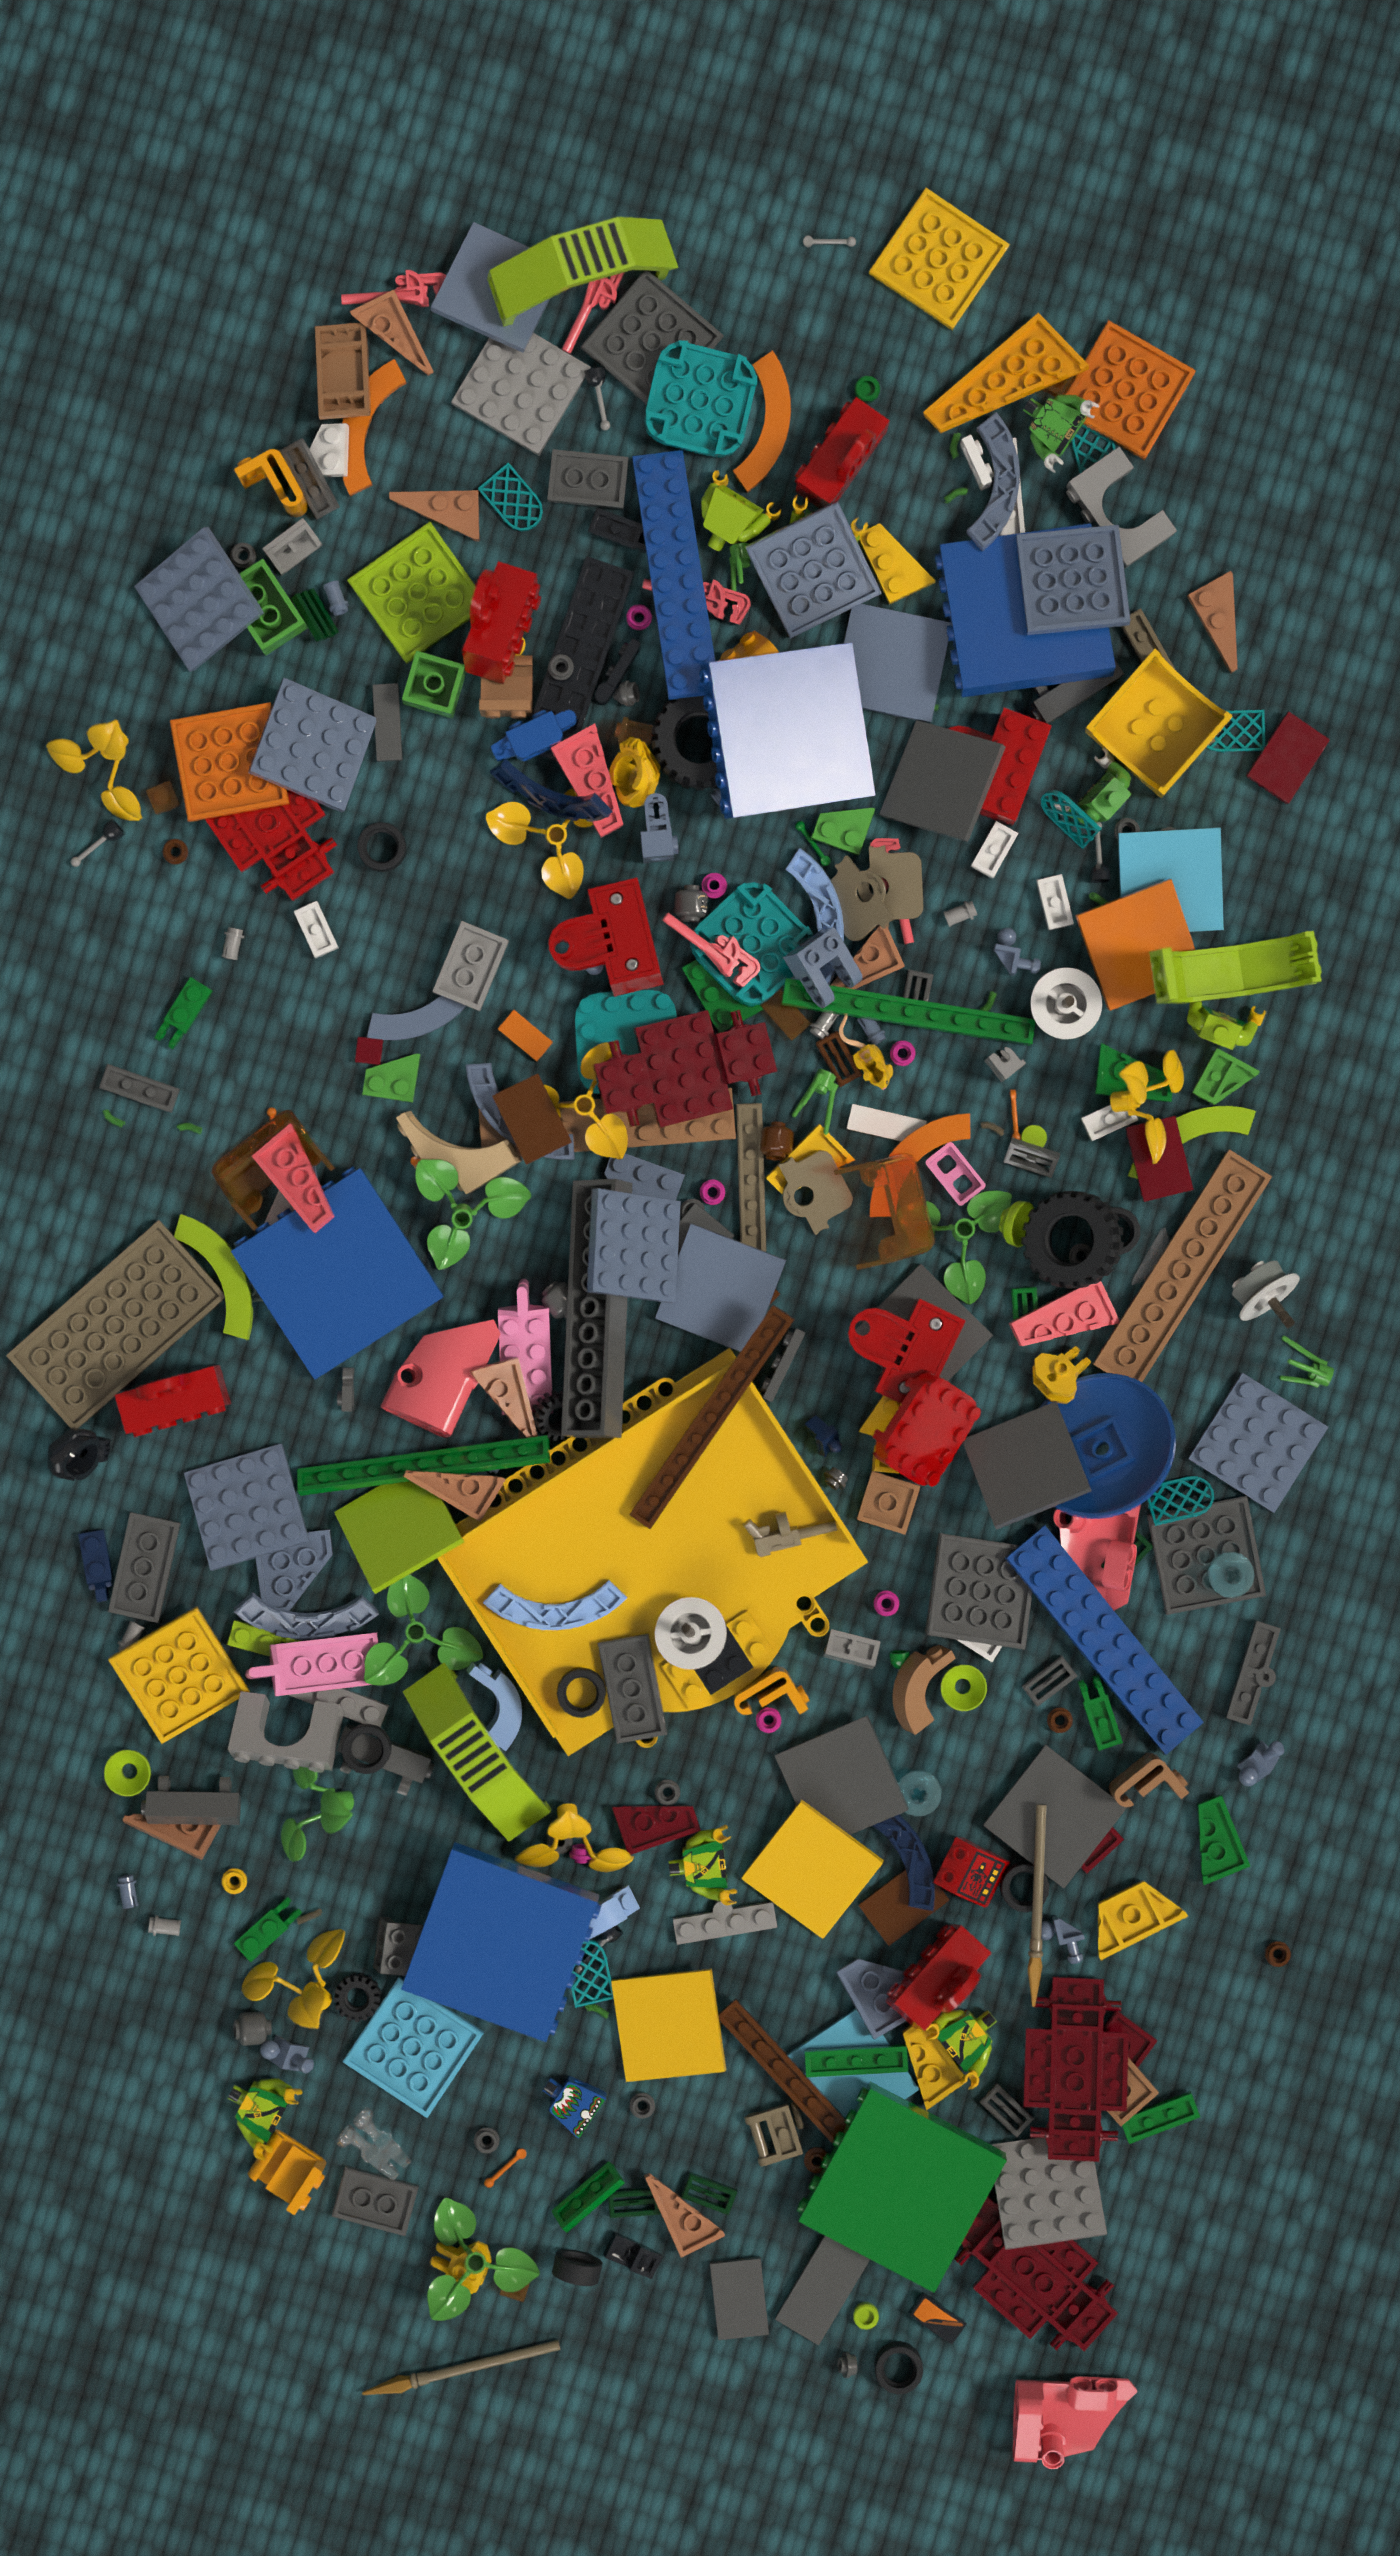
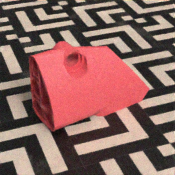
M495 1321L479 1322L423 1336L402 1366L395 1372L392 1383L380 1407L443 1438L450 1437L472 1389H475L478 1384L470 1374V1370L487 1365L501 1335ZM406 1370L412 1374L413 1380L411 1383L402 1381V1371Z
M1141 1505L1121 1515L1103 1519H1086L1072 1516L1069 1524L1066 1522V1513L1056 1509L1053 1520L1060 1528L1061 1546L1114 1611L1126 1605L1129 1600L1137 1554L1134 1540ZM1105 1561L1103 1569L1100 1565Z
M1078 2376L1072 2378L1070 2382L1016 2379L1013 2412V2461L1037 2463V2460H1042V2464L1045 2467L1057 2469L1064 2464V2457L1094 2450L1116 2414L1137 2393L1136 2387L1126 2378Z

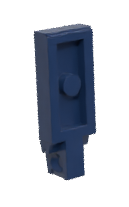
M105 1529L80 1533L78 1536L89 1590L95 1589L97 1602L109 1600L107 1587L113 1586L112 1580L114 1578Z

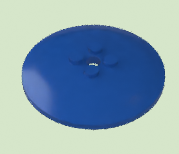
M1100 1373L1087 1375L1076 1380L1077 1390L1073 1400L1068 1404H1057L1092 1491L1054 1507L1066 1514L1079 1518L1103 1519L1121 1515L1136 1508L1156 1492L1171 1468L1176 1449V1434L1172 1417L1166 1405L1144 1383L1120 1374ZM1046 1399L1039 1408L1053 1402ZM1099 1446H1109V1450L1106 1454H1096V1451Z

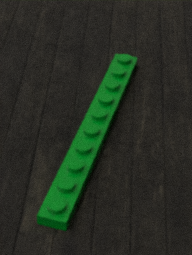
M786 978L784 982L781 1005L1027 1046L1033 1044L1035 1020L1030 1018L831 985L829 987L834 994L835 1000L822 1009L813 1002L800 980Z
M545 1435L297 1469L298 1493L300 1496L408 1482L410 1480L403 1477L406 1470L468 1474L550 1463L549 1438Z

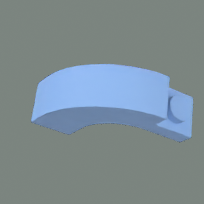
M472 1662L466 1671L488 1687L496 1698V1712L486 1730L496 1744L507 1751L516 1738L521 1725L522 1705L519 1694L511 1680L499 1668L491 1676L493 1671L482 1663L477 1666Z
M629 1885L622 1887L598 1902L602 1906L598 1918H592L589 1927L593 1928L590 1939L626 1920L627 1916L640 1909Z

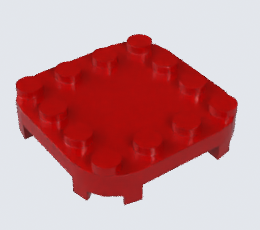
M925 1370L924 1374H921L916 1379L909 1377L904 1385L909 1387L910 1390L884 1432L876 1428L872 1437L876 1439L873 1455L876 1459L913 1482L933 1487L938 1484L940 1476L952 1462L954 1455L962 1442L965 1441L974 1422L980 1417L981 1410L977 1407L976 1402L971 1396L935 1373Z

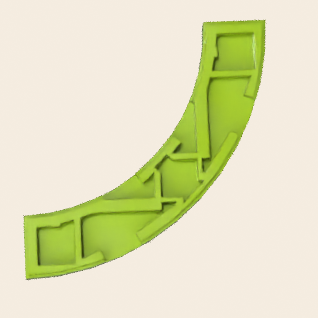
M1214 1106L1198 1109L1179 1116L1176 1120L1182 1144L1192 1138L1212 1132H1234L1249 1135L1256 1111L1243 1107ZM1132 1163L1127 1176L1137 1179L1134 1163Z
M180 1214L174 1237L202 1254L211 1264L222 1284L226 1302V1319L223 1333L249 1340L253 1322L251 1287L247 1275L231 1252L233 1249L204 1223Z

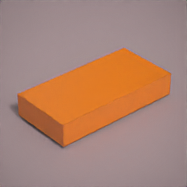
M515 1010L510 1013L498 1028L501 1033L537 1062L553 1043V1041Z

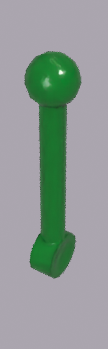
M796 822L795 828L802 832L821 859L820 863L823 866H828L831 862L830 858L825 856L814 840L811 839V836L805 829L804 822Z

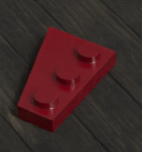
M693 1805L612 1806L627 1852L630 1855L701 1831Z

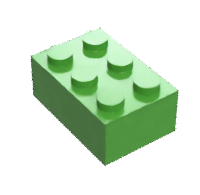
M261 559L239 574L264 612L247 628L265 656L308 629L264 559Z

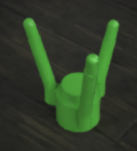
M738 543L730 547L731 557L729 561L731 566V590L736 591V568L738 581L740 584H743V568L749 567L750 561H752L745 546L749 545L748 543Z
M818 1069L811 1085L792 1113V1117L795 1118L814 1091L822 1095H826L827 1091L830 1092L823 1131L827 1135L835 1093L839 1086L834 1083L836 1076L824 1069Z
M1282 1336L1283 1341L1315 1363L1308 1366L1288 1359L1287 1362L1308 1371V1377L1311 1379L1292 1376H1280L1279 1379L1308 1384L1318 1388L1319 1384L1327 1387L1333 1377L1334 1368L1327 1366V1361L1318 1358L1293 1340Z

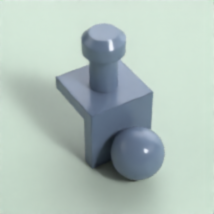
M1008 927L1001 929L997 936L1000 944H995L993 951L997 954L1009 975L1014 976L1017 968L1031 970L1033 974L1038 973L1041 965L1040 960L1036 958L1033 960L1019 958L1021 949L1010 947L1016 941L1015 931Z
M1261 1740L1251 1755L1237 1765L1241 1770L1239 1780L1244 1786H1253L1271 1773L1280 1758L1279 1756L1284 1753L1282 1743L1273 1741L1268 1747Z
M1056 1915L1051 1916L1053 1925L1050 1922L1042 1921L1041 1939L1049 1940L1055 1932L1059 1945L1067 1944L1069 1952L1067 1956L1068 1962L1071 1964L1080 1963L1083 1960V1955L1079 1953L1076 1941L1084 1940L1082 1931L1071 1926Z
M276 2035L274 2041H265L260 2047L261 2055L281 2069L301 2071L306 2074L314 2067L313 2060L306 2057L309 2050L308 2046L292 2044L280 2035Z

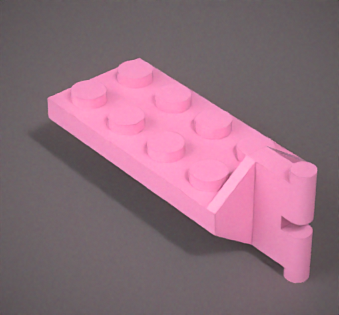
M521 1279L517 1288V1305L498 1308V1328L501 1334L499 1337L500 1361L513 1357L519 1358L531 1410L536 1412L533 1409V1405L540 1404L537 1399L539 1397L545 1399L543 1394L546 1392L552 1395L550 1314L548 1307L529 1304V1282L526 1279Z
M377 1633L269 1645L270 1665L252 1667L245 1672V1676L248 1679L272 1677L275 1696L371 1685L364 1681L365 1658L370 1648L378 1644Z

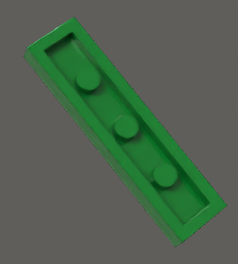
M907 2045L805 2050L806 2078L908 2072Z

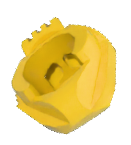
M629 737L620 743V752L616 755L609 769L611 783L615 786L619 801L623 805L633 808L643 806L646 798L655 792L661 766L645 742L638 738Z

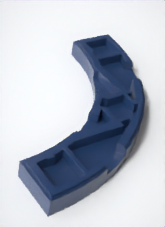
M507 759L496 764L489 771L511 792L515 793L518 791L527 797L529 804L560 818L572 821L586 819L587 822L605 819L613 812L596 793L587 796H569L552 791L525 776Z
M900 1814L872 1825L889 1839L902 1858L909 1882L908 1906L933 1911L935 1900L933 1870L926 1849L917 1833Z

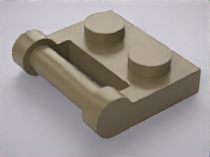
M788 2103L761 2112H754L744 2117L746 2125L750 2126L759 2157L757 2160L759 2166L770 2165L803 2154ZM766 2120L776 2152H768L759 2122Z

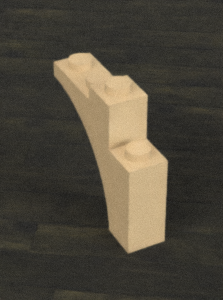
M412 1111L404 1112L396 1117L399 1122L397 1124L398 1129L403 1136L409 1138L414 1155L418 1159H442L454 1165L458 1172L457 1188L461 1192L464 1191L465 1194L475 1191L522 1161L508 1139L489 1147L470 1148L457 1146L438 1138L428 1131L416 1119Z

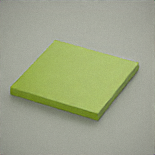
M428 522L347 580L406 664L414 659L416 651L425 652L470 620L471 601L476 585L431 522Z
M412 1481L380 1485L334 1512L375 1594L464 1543L444 1501Z

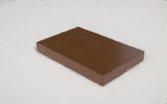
M539 1074L531 1076L492 1096L526 1165L572 1143Z
M905 1868L858 1903V1906L888 1946H890L947 1903L949 1898L941 1887L935 1884L933 1911L909 1907V1882Z

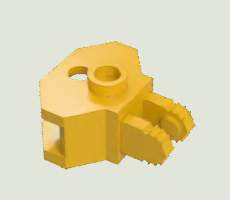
M1076 1346L1066 1354L1061 1353L1057 1356L1041 1353L1034 1359V1366L1032 1367L1033 1384L1050 1402L1056 1401L1057 1403L1068 1404L1073 1400L1077 1390V1377L1091 1363L1087 1357L1082 1359L1076 1366L1070 1362L1081 1351Z
M476 2241L468 2246L472 2253H481L485 2257L486 2262L491 2264L492 2258L487 2244ZM441 2242L437 2243L436 2251L451 2258V2261L434 2256L431 2258V2265L458 2281L466 2272L464 2260L468 2256L461 2246L455 2248L453 2246H446ZM485 2267L478 2274H470L461 2285L468 2288L471 2294L477 2292L479 2286L483 2284L489 2268Z

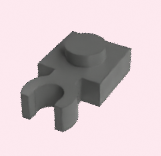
M343 1368L342 1391L337 1392V1406H342V1411L352 1412L354 1411V1368Z

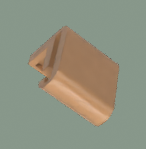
M515 655L513 673L511 677H506L504 685L481 677V700H479L481 716L492 719L500 717L515 719L532 717V655Z
M1154 1753L1143 1755L1111 1781L1109 1785V1793L1123 1807L1134 1805L1125 1794L1132 1786L1142 1797L1164 1780L1180 1799L1184 1798L1189 1792L1185 1788L1188 1783L1176 1769L1171 1771Z

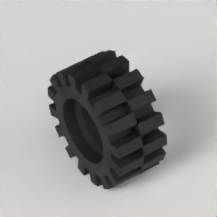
M551 1391L552 1395L546 1392L543 1394L545 1399L539 1397L537 1401L540 1404L533 1405V1409L536 1411L532 1412L535 1426L544 1436L547 1435L548 1438L556 1441L557 1437L563 1440L565 1436H561L562 1418L554 1424L548 1421L549 1415L554 1409L558 1407L563 1408V1392Z
M361 1972L360 1974L351 1973L350 1976H345L339 1982L334 1996L335 2008L340 2011L339 2015L347 2017L346 2020L348 2021L352 2019L355 2022H360L362 2019L365 2021L370 2016L372 2017L381 2001V1990L378 1988L377 1981H373L370 1975L367 1977ZM353 1988L363 1989L367 1994V2002L359 2007L353 2006L348 2001V1992Z

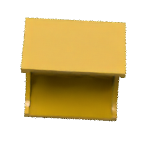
M1154 649L1089 723L1085 733L1102 748H1105L1156 795L1162 798L1233 716L1201 694L1169 665L1160 652Z

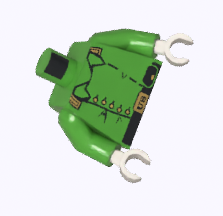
M1057 395L1054 399L1048 398L1044 405H1041L1033 398L1026 404L1023 411L1034 418L1029 427L1032 431L1030 439L1036 453L1044 461L1045 467L1051 472H1056L1053 469L1055 462L1058 461L1061 465L1063 464V460L1059 457L1063 455L1087 417H1095L1090 414V409L1093 406L1099 408L1097 403L1085 400L1077 395Z
M1105 748L1102 749L1105 752V756L1102 759H1098L1095 756L1094 759L1102 768L1108 769L1076 803L1096 823L1109 820L1131 796V793L1127 790L1131 782L1130 774L1117 761H1114V757ZM1055 804V808L1061 810L1060 805ZM1065 806V810L1071 812L1070 807ZM1078 818V822L1084 824V820Z

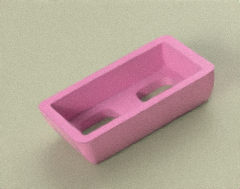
M952 1142L947 1143L926 1160V1165L960 1206L964 1205L985 1188L984 1181ZM950 1155L956 1162V1167L949 1173L944 1174L937 1166V1163L944 1156ZM961 1175H966L972 1182V1186L963 1194H960L953 1186V1182Z

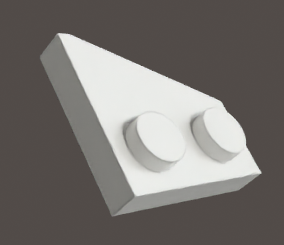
M346 423L322 424L309 450L324 477H348L349 425Z

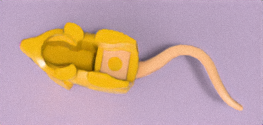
M844 1015L839 1027V1035L845 1043L860 1049L853 1055L858 1069L863 1070L865 1081L869 1080L872 1085L882 1090L886 1089L890 1078L893 1076L892 1065H885L883 1054L876 1045H865L844 1036L843 1028L848 1016Z

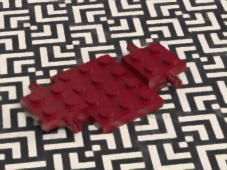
M706 1010L634 1028L639 1049L638 1054L622 1055L619 1040L608 1042L612 1057L605 1062L593 1065L605 1115L615 1112H626L629 1127L637 1126L640 1123L636 1110L643 1105L652 1103L658 1128L732 1110L733 1106L727 1084L739 1081L748 1082L751 1097L762 1094L758 1079L766 1074L777 1072L765 1022L754 1025L743 1024L741 1010L733 1011L730 1014L734 1027L726 1032L714 1035L709 1011Z
M1053 1977L1050 1998L1037 1997L1036 2002L1044 2003L1035 2004V2007L1049 2008L1052 2015L1051 2029L1026 2028L1024 2107L1049 2108V2120L1046 2127L1031 2126L1030 2138H1046L1048 2159L1099 2162L1102 2141L1118 2142V2137H1115L1118 2136V2131L1102 2129L1101 2111L1127 2112L1129 2033L1103 2031V2017L1106 2011L1121 2012L1120 2006H1111L1121 2005V2000H1106L1104 1995V1979Z
M987 2196L962 2242L964 2248L954 2258L955 2261L959 2262L962 2266L973 2255L988 2267L972 2285L973 2289L1029 2339L1048 2321L1059 2332L1049 2342L1056 2351L1066 2339L1085 2351L1118 2314L1117 2310L1105 2298L1106 2294L1115 2285L1106 2278L1100 2287L1096 2289L1083 2281L1098 2264V2261L1075 2240L1005 2250L998 2203Z

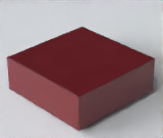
M358 1037L355 1062L381 1065L384 1040Z

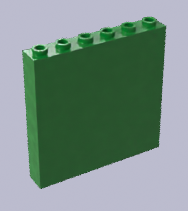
M870 2081L867 2088H861L856 2099L859 2103L855 2110H849L844 2121L847 2125L843 2132L838 2131L832 2143L835 2147L831 2154L826 2153L820 2165L823 2168L819 2176L814 2175L808 2187L811 2190L807 2198L802 2197L796 2209L799 2212L798 2222L935 2293L1007 2161L1006 2152Z

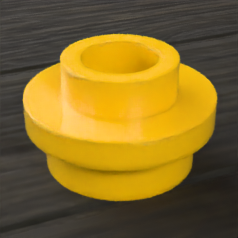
M238 1868L227 1870L222 1877V1886L230 1894L242 1892L247 1885L246 1874ZM233 1876L238 1877L239 1884L233 1885L230 1878Z

